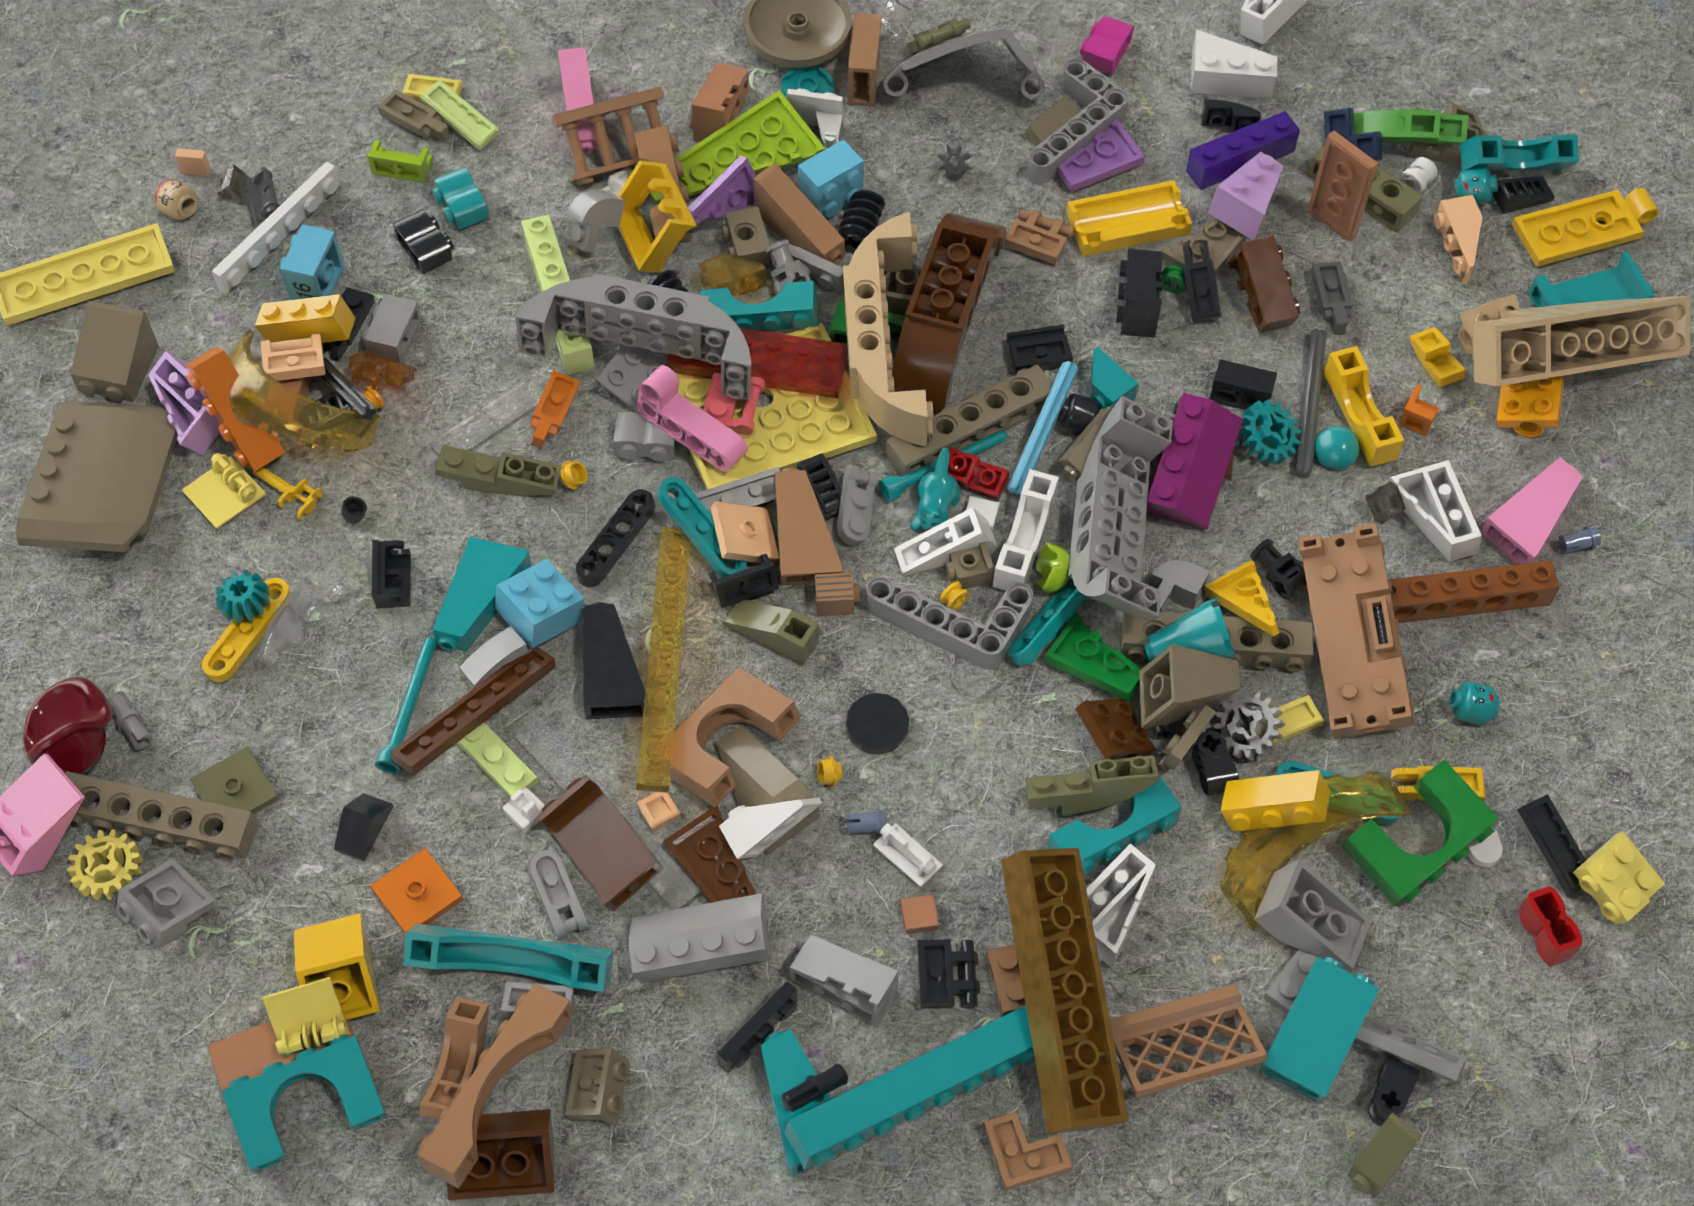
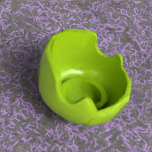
M1050 542L1043 546L1036 563V570L1042 574L1043 580H1037L1036 583L1044 591L1049 593L1057 592L1070 580V577H1068L1070 553L1063 547Z

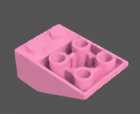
M43 754L0 796V862L12 876L43 871L85 798L48 754Z

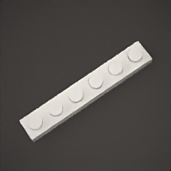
M328 162L324 163L212 270L219 290L227 294L234 286H237L243 277L254 267H257L271 250L277 248L291 231L297 229L299 224L310 213L314 212L321 202L336 191L340 183L335 166Z

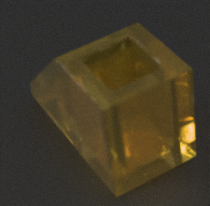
M727 253L699 262L700 281L705 289L729 288L735 298L749 292L758 291L766 286V268L763 264Z

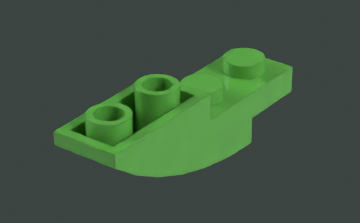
M1411 109L1355 112L1354 131L1355 134L1379 131L1381 132L1382 143L1407 145L1408 142L1460 145L1467 139L1469 115L1441 114L1440 110Z

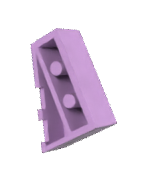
M1262 152L1258 153L1217 186L1208 213L1251 240H1255L1284 165L1275 161L1269 155H1265Z
M165 351L149 372V378L160 402L166 406L169 413L167 418L170 424L175 426L179 435L177 437L179 444L203 456L219 435L217 427L221 424L215 415L211 417L202 404L205 398L200 390L195 391L186 378L189 372L184 366L188 362ZM230 401L232 411L235 413L238 408Z

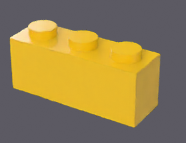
M338 294L264 303L255 326L265 340H270V343L311 338V334L318 333L321 334L322 343L349 340L355 316L341 295Z
M1320 770L1231 780L1226 782L1221 812L1232 832L1325 822L1330 790Z

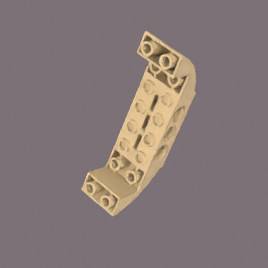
M906 212L876 227L858 246L849 266H843L851 399H857L865 413L889 434L906 442L927 447V435H933L932 401H926V390L894 392V378L892 377V353L890 351V327L888 326V303L886 300V278L884 271L912 270V258H917V224H911L910 212Z

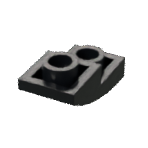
M1204 99L1201 126H1229V133L1259 122L1261 119V112L1254 108L1224 100Z

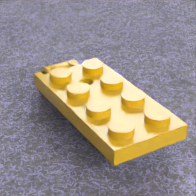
M1645 188L1633 190L1626 196L1625 200L1619 190H1614L1514 217L1511 225L1535 266L1539 267L1642 239L1645 234L1640 224H1646L1655 219L1659 214V210ZM1597 221H1603L1606 225L1600 224Z

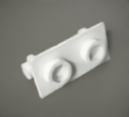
M887 823L880 831L882 836L873 844L879 852L920 888L943 866L940 861L896 823L893 826Z

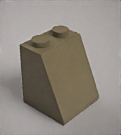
M94 301L88 302L70 373L78 391L86 395L96 394L109 397L115 401L125 400L134 402L159 347L145 311Z
M1174 644L1170 645L1139 671L1141 728L1150 729L1186 720L1193 710L1200 713L1205 705L1215 709L1240 690L1241 675L1239 674V661Z

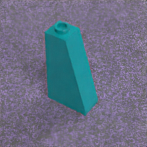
M475 537L469 538L433 627V634L437 645L447 651H468L497 614L495 610L496 585L532 567L529 550Z
M789 1029L783 1033L781 1031L772 1033L765 1038L764 1043L760 1047L788 1173L793 1178L805 1170L784 1134L788 1120L832 1098L828 1093L824 1095V1100L820 1102L815 1100L795 1112L787 1111L784 1108L781 1096L784 1093L806 1082L807 1076L818 1075L792 1030Z

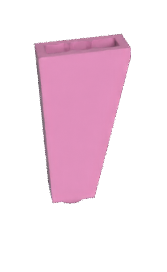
M585 47L558 50L566 111L594 104ZM589 120L578 122L579 127L576 129L583 153L590 154L595 150H600L593 124H589Z
M1559 457L1487 518L1481 534L1516 564L1534 563L1576 492L1583 476L1574 466Z

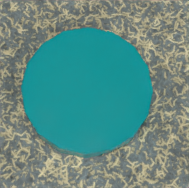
M816 66V69L810 67L792 68L784 75L783 82L781 83V92L787 100L788 89H806L810 92L821 94L834 93V80L831 74Z

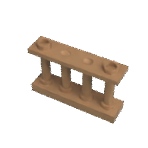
M662 86L557 113L551 117L554 128L562 127V131H566L577 169V174L569 177L570 183L577 181L578 186L594 182V176L638 164L640 159L634 135L635 130L630 113H632L631 108L642 105L643 110L647 112L651 129L661 127L662 124L657 106H659L658 101L664 98ZM614 112L616 117L620 118L631 157L630 160L618 163L614 161L603 122L606 120L605 115ZM589 120V124H593L604 163L603 167L589 171L576 129L579 127L578 122Z

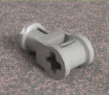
M787 239L765 248L766 253L770 254L775 270L771 271V275L774 280L776 295L782 290L785 283L798 282L800 280L810 281V277L803 270L800 260L793 261L788 248L790 243Z

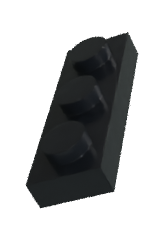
M786 981L717 1053L718 1065L723 1070L729 1073L735 1066L737 1068L742 1067L751 1056L750 1050L758 1042L763 1044L765 1038L774 1032L775 1028L773 1026L781 1018L786 1020L793 1014L798 1006L796 1003L798 1001L797 989Z

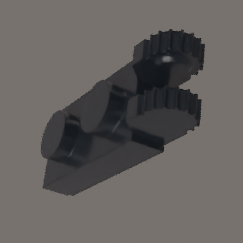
M1207 240L1200 241L1202 262L1194 263L1192 247H1190V244L1183 245L1185 260L1183 267L1191 316L1194 323L1222 318L1214 263L1211 259Z
M346 287L341 297L355 316V321L349 340L335 341L332 347V358L340 360L348 346L352 345L375 300L372 294ZM331 342L322 343L323 354H325Z

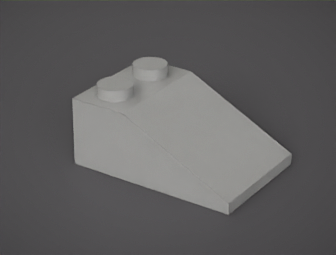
M1300 858L1274 872L1254 918L1258 924L1277 940L1312 954L1315 957L1318 956L1323 960L1325 957L1332 958L1341 963L1343 969L1347 971L1354 968L1372 919Z

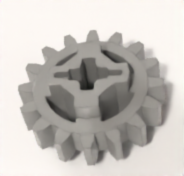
M1245 690L1243 698L1234 693L1232 695L1234 702L1229 704L1224 701L1222 704L1226 710L1224 712H1216L1215 715L1221 719V723L1214 724V729L1222 732L1221 735L1225 739L1229 754L1233 752V756L1240 760L1245 754L1247 759L1254 761L1255 753L1264 758L1266 757L1265 749L1267 747L1273 750L1277 748L1273 740L1275 738H1283V735L1277 731L1278 728L1285 726V722L1277 718L1283 712L1278 707H1274L1276 703L1270 697L1265 699V695L1259 691L1253 696L1249 690ZM1248 706H1257L1263 708V710L1251 711ZM1247 717H1248L1250 720H1252V722L1250 723V727H1251V728H1250V731H1251V733L1246 730V729L1249 728V725H1248V722H1249V721H1248ZM1247 740L1250 745L1238 744L1235 741Z

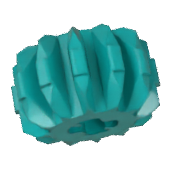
M247 569L241 575L233 571L232 578H222L223 586L215 588L218 609L222 611L225 618L228 620L234 618L239 624L245 618L253 622V616L255 614L264 615L263 607L270 605L268 597L270 590L267 583H264L258 573L252 575Z

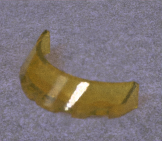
M250 329L247 330L227 354L239 374L230 393L231 408L237 415L247 419L253 426L275 437L287 435L296 438L298 445L310 448L327 445L339 447L340 452H355L372 445L380 416L374 414L373 419L370 421L361 419L354 411L312 400L273 379L258 365L252 356L250 345L254 332Z
M1366 771V776L1344 778L1337 774L1325 777L1324 780L1330 790L1325 822L1242 831L1244 838L1236 848H1230L1225 858L1228 865L1224 881H1220L1223 895L1252 931L1258 928V923L1254 918L1274 872L1284 867L1307 846L1321 837L1355 822L1385 816H1406L1411 812L1397 786L1379 772Z

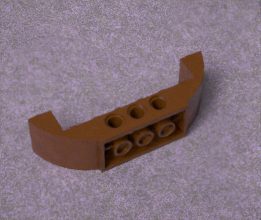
M946 213L936 228L905 313V320L892 367L894 392L926 390V401H932L933 414H938L947 407L952 391L955 365L993 256L999 257L1006 236V228L1004 226L953 213Z

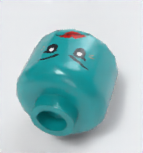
M1486 167L1463 170L1459 178L1455 179L1457 198L1473 195L1477 205L1489 203L1493 198V192L1498 191L1496 174L1490 175Z
M1465 681L1458 689H1454L1451 692L1449 706L1453 708L1456 719L1482 726L1497 717L1500 709V698L1491 686Z

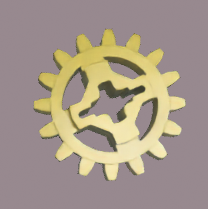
M114 829L111 830L109 836H105L102 830H98L97 838L95 839L86 835L85 840L87 843L84 846L76 844L75 848L78 854L69 855L68 857L73 865L67 868V872L72 877L70 881L76 889L79 888L84 897L91 893L95 901H98L102 894H105L109 901L112 900L113 892L134 881L133 875L142 874L138 864L143 862V858L137 853L139 851L138 846L135 842H131L126 833L119 837Z

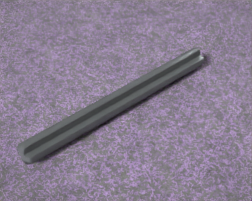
M1313 329L1309 340L1299 429L1301 433L1298 438L1300 445L1297 447L1295 475L1297 477L1308 478L1312 472L1327 337L1325 330Z

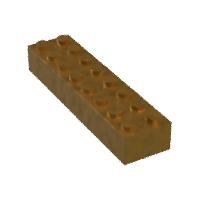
M1079 848L1022 850L1002 859L1001 864L1047 1132L1052 1134L1103 1128L1127 1122V1110Z

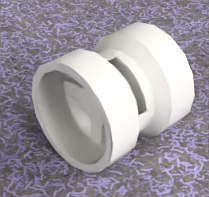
M1418 157L1411 163L1410 169H1406L1399 176L1398 180L1421 194L1426 189L1427 184L1435 180L1438 170L1435 164L1428 158Z

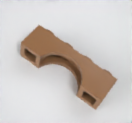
M667 125L634 133L639 159L641 161L665 163L685 203L690 202L687 186L681 185L680 177H684L685 174L682 161L676 160L675 152L680 151L676 134L671 135ZM660 202L650 209L655 238L668 219H675L673 214L664 213L659 210L658 205ZM691 229L685 233L680 242L692 239Z

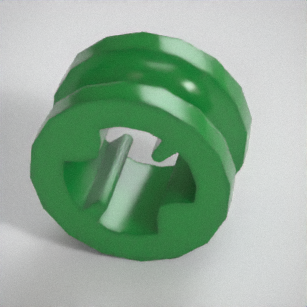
M1175 265L1166 266L1162 271L1160 280L1162 282V289L1171 293L1183 291L1186 282L1184 269Z

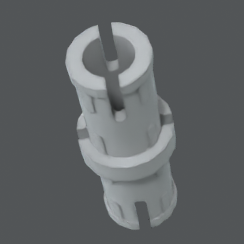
M113 692L109 695L111 700L107 699L117 719L116 725L119 730H124L134 749L142 750L149 746L148 742L152 743L153 737L143 725L140 712L132 708L124 692Z

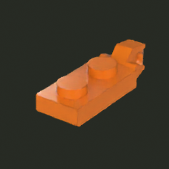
M553 370L532 415L530 427L536 430L530 445L542 449L547 436L555 437L556 433L559 432L581 381Z

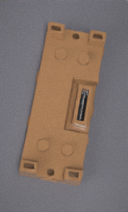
M1376 523L1354 527L1355 532L1322 539L1320 534L1298 538L1311 605L1309 606L1311 618H1313L1320 658L1319 667L1324 681L1330 716L1328 717L1329 724L1335 739L1415 725L1413 717L1414 705L1412 698L1410 699L1405 674L1407 667L1406 662L1403 661L1398 636L1400 634L1398 619H1395L1391 598L1392 586L1391 581H1388L1384 560L1386 553Z

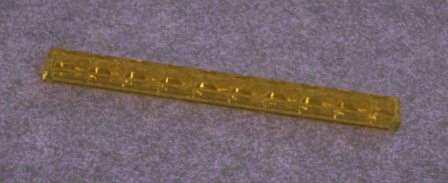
M661 527L636 790L669 793L691 546L690 539L681 528Z

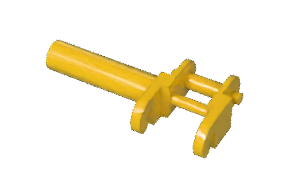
M264 467L253 471L256 477L283 493L278 500L279 507L284 508L286 505L285 501L290 504L293 500L296 501L297 499L305 503L297 512V518L300 520L304 519V513L309 516L317 508L316 502L322 498L323 490L310 487L307 479H302L296 486H293ZM304 491L310 494L307 498L301 496Z

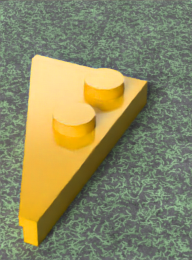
M1252 560L1204 586L1206 596L1210 599L1217 598L1218 604L1269 635L1275 636L1279 634L1275 615L1271 611L1264 587H1262L1260 576L1257 575L1255 563Z

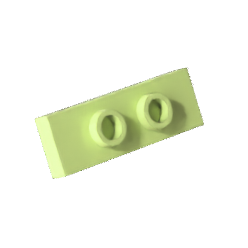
M440 79L420 96L421 102L424 105L436 110L439 117L479 151L499 135L498 127Z

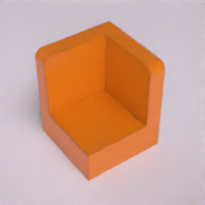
M1417 384L1404 408L1399 426L1426 437L1438 414L1439 407L1418 399L1422 386Z

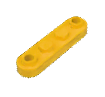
M270 578L264 581L270 590V595L268 596L270 605L263 607L264 615L255 614L253 622L247 618L240 624L233 620L203 658L202 668L208 679L213 682H224L235 674L289 604L292 594L286 581L281 578ZM280 595L279 598L272 599L274 596ZM225 666L223 669L217 671L219 667Z

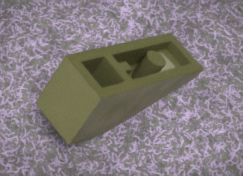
M1392 1112L1348 1172L1347 1176L1352 1179V1184L1360 1192L1371 1194L1376 1198L1401 1167L1421 1138V1135Z

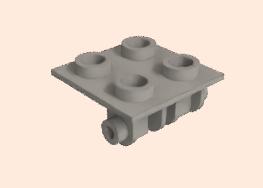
M622 345L596 379L600 383L599 393L604 397L615 395L632 410L640 413L637 408L639 387L662 364L640 347Z

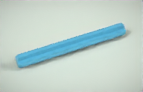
M1070 361L1062 363L1010 480L1008 490L1016 495H1021L1029 469L1035 470L1077 375L1078 366Z

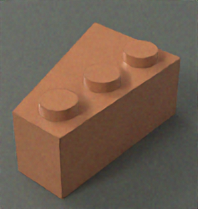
M717 62L691 104L690 129H693L695 142H701L739 116L750 88L749 69Z

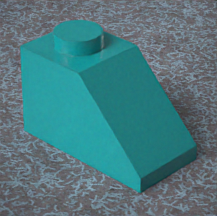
M1097 346L1093 349L1091 362L1090 398L1097 400L1099 411L1110 406L1114 407L1122 396L1135 401L1138 382Z

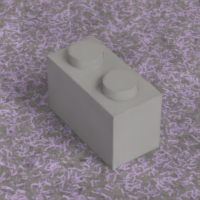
M388 294L384 295L381 303L377 304L374 309L370 327L367 326L363 332L362 341L366 346L369 357L398 364L402 363L422 320L417 301Z

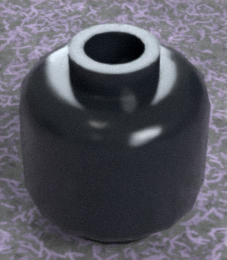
M1070 394L1066 398L1057 418L1060 421L1061 428L1081 434L1098 414V402L1083 395Z

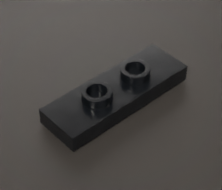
M1549 795L1540 797L1517 809L1566 896L1568 897L1582 890L1579 879L1573 872L1586 859Z

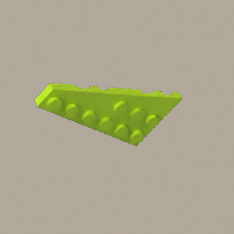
M778 90L676 157V160L682 161L685 176L680 177L681 185H686L689 196L704 192L740 156L748 158L757 176L773 163L780 168L806 161L826 149L782 92ZM653 191L649 193L656 204L664 197L662 193Z

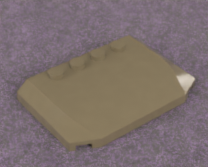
M77 401L59 403L17 517L16 539L19 546L127 552L130 549L129 543L137 535L142 537L149 530L177 442V434L174 425L170 424L167 418L169 413L166 407Z

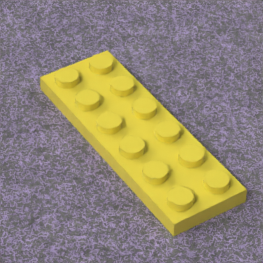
M158 223L1 272L0 312L6 326L175 272Z

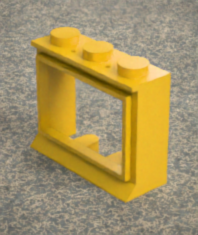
M639 160L617 195L626 200L618 229L638 270L660 273L685 233L697 225L665 163ZM650 191L663 194L664 199H662L658 208L664 213L673 214L675 218L667 220L655 240L639 211Z

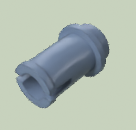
M1585 526L1582 531L1560 535L1558 543L1563 554H1569L1570 552L1585 548L1593 550L1597 545L1601 544V535L1596 527Z
M876 809V812L847 814L848 835L877 832L878 835H881V829L887 824L886 811L879 812V809Z

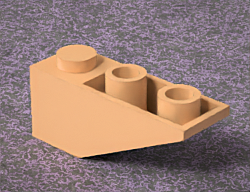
M1473 195L1441 200L1437 213L1434 214V225L1442 234L1444 248L1450 253L1454 271L1456 274H1459L1463 284L1468 283L1474 267L1482 222V214Z

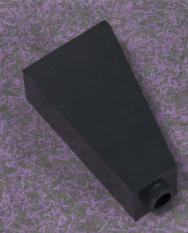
M595 602L591 605H582L583 706L586 720L649 716L647 694L614 604Z

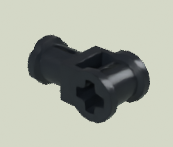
M1265 539L1252 551L1250 558L1253 561H1259L1268 570L1265 578L1272 584L1277 594L1284 599H1290L1294 595L1295 590L1302 585H1307L1304 564L1302 561L1296 560L1290 553L1283 556L1273 546L1274 542L1271 539Z

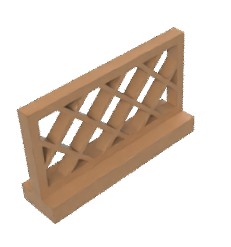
M1236 984L1110 1019L1115 1050L1136 1098L1267 1061V1053L1241 1003V993ZM1237 1016L1240 1021L1237 1030L1220 1024L1223 1019ZM1198 1026L1210 1029L1205 1039L1188 1032L1191 1028ZM1215 1032L1232 1038L1227 1048L1210 1042ZM1166 1035L1178 1038L1173 1048L1159 1044L1156 1041L1159 1037ZM1239 1040L1252 1045L1255 1052L1243 1055L1233 1051ZM1183 1041L1200 1047L1195 1057L1178 1051ZM1138 1044L1145 1047L1139 1058L1126 1053L1124 1047ZM1151 1050L1168 1056L1163 1066L1146 1061ZM1206 1050L1223 1056L1220 1062L1214 1064L1205 1062L1201 1058ZM1173 1059L1190 1065L1188 1071L1182 1073L1174 1072L1168 1068ZM1141 1068L1158 1074L1154 1081L1140 1084L1137 1075Z

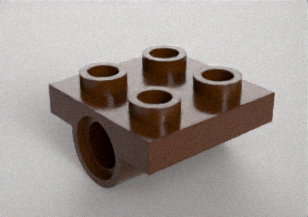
M1118 698L1082 701L1075 709L1105 759L1113 760L1149 756L1155 750L1147 731L1141 728V724L1134 715L1132 707L1126 700Z

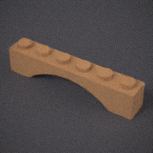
M536 983L533 984L528 993L524 992L520 996L516 1004V1011L510 1020H505L501 1024L497 1032V1039L491 1048H486L482 1052L477 1063L478 1067L471 1077L467 1076L462 1081L457 1098L451 1106L447 1105L443 1109L438 1119V1125L433 1133L426 1135L420 1143L418 1158L424 1171L459 1189L478 1160V1124L484 1105L493 1088L522 1059L556 1043L573 1017L570 1000Z

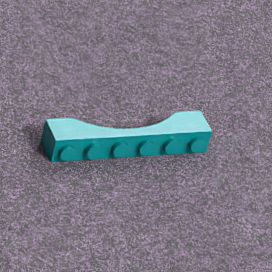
M415 924L406 932L403 965L435 970L476 969L509 972L546 979L570 988L604 992L611 980L614 950Z

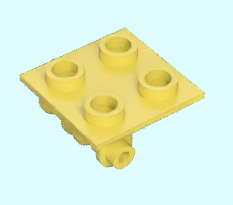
M216 453L211 457V470L182 489V492L216 529L267 495L232 456L227 457L225 454Z
M330 977L262 997L278 1040L276 1041V1048L279 1055L286 1054V1056H290L291 1052L302 1050L303 1048L310 1049L312 1045L320 1047L321 1043L332 1041L334 1038H340L341 1035L350 1034Z

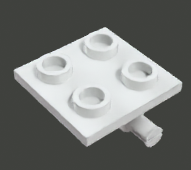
M788 89V101L804 122L819 126L825 149L838 143L840 129H844L845 126L843 97L837 96L834 93L821 94L810 92L806 89Z

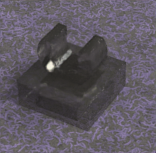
M235 164L226 167L224 178L220 181L222 191H219L218 195L225 201L233 199L239 205L248 203L249 195L245 177L249 176Z
M1391 481L1384 486L1378 487V490L1372 494L1365 496L1374 520L1381 525L1406 509L1398 486Z

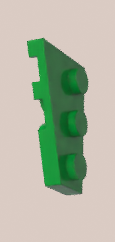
M1075 613L1045 654V663L1129 701L1140 685L1139 671L1141 669L1118 649H1111L1102 641L1103 636L1096 630L1091 631L1083 624V619Z

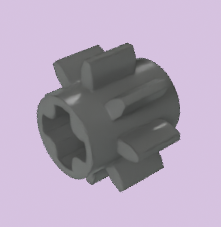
M947 144L945 154H937L938 158L943 160V163L939 164L937 168L938 170L945 169L947 171L946 179H949L951 174H957V177L961 179V172L964 169L970 170V166L965 163V160L970 158V154L961 153V144L956 149H951ZM954 156L958 160L957 167L949 164L950 157Z

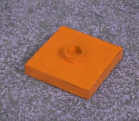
M426 848L370 885L374 894L405 935L415 924L428 925L463 901L461 893Z

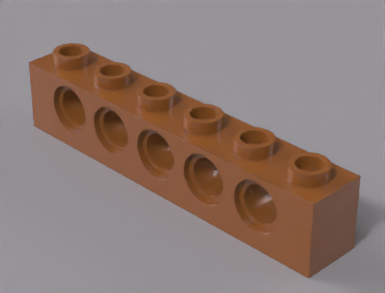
M1552 561L1388 579V581H1391V598L1395 619H1398V623L1550 606L1560 588Z

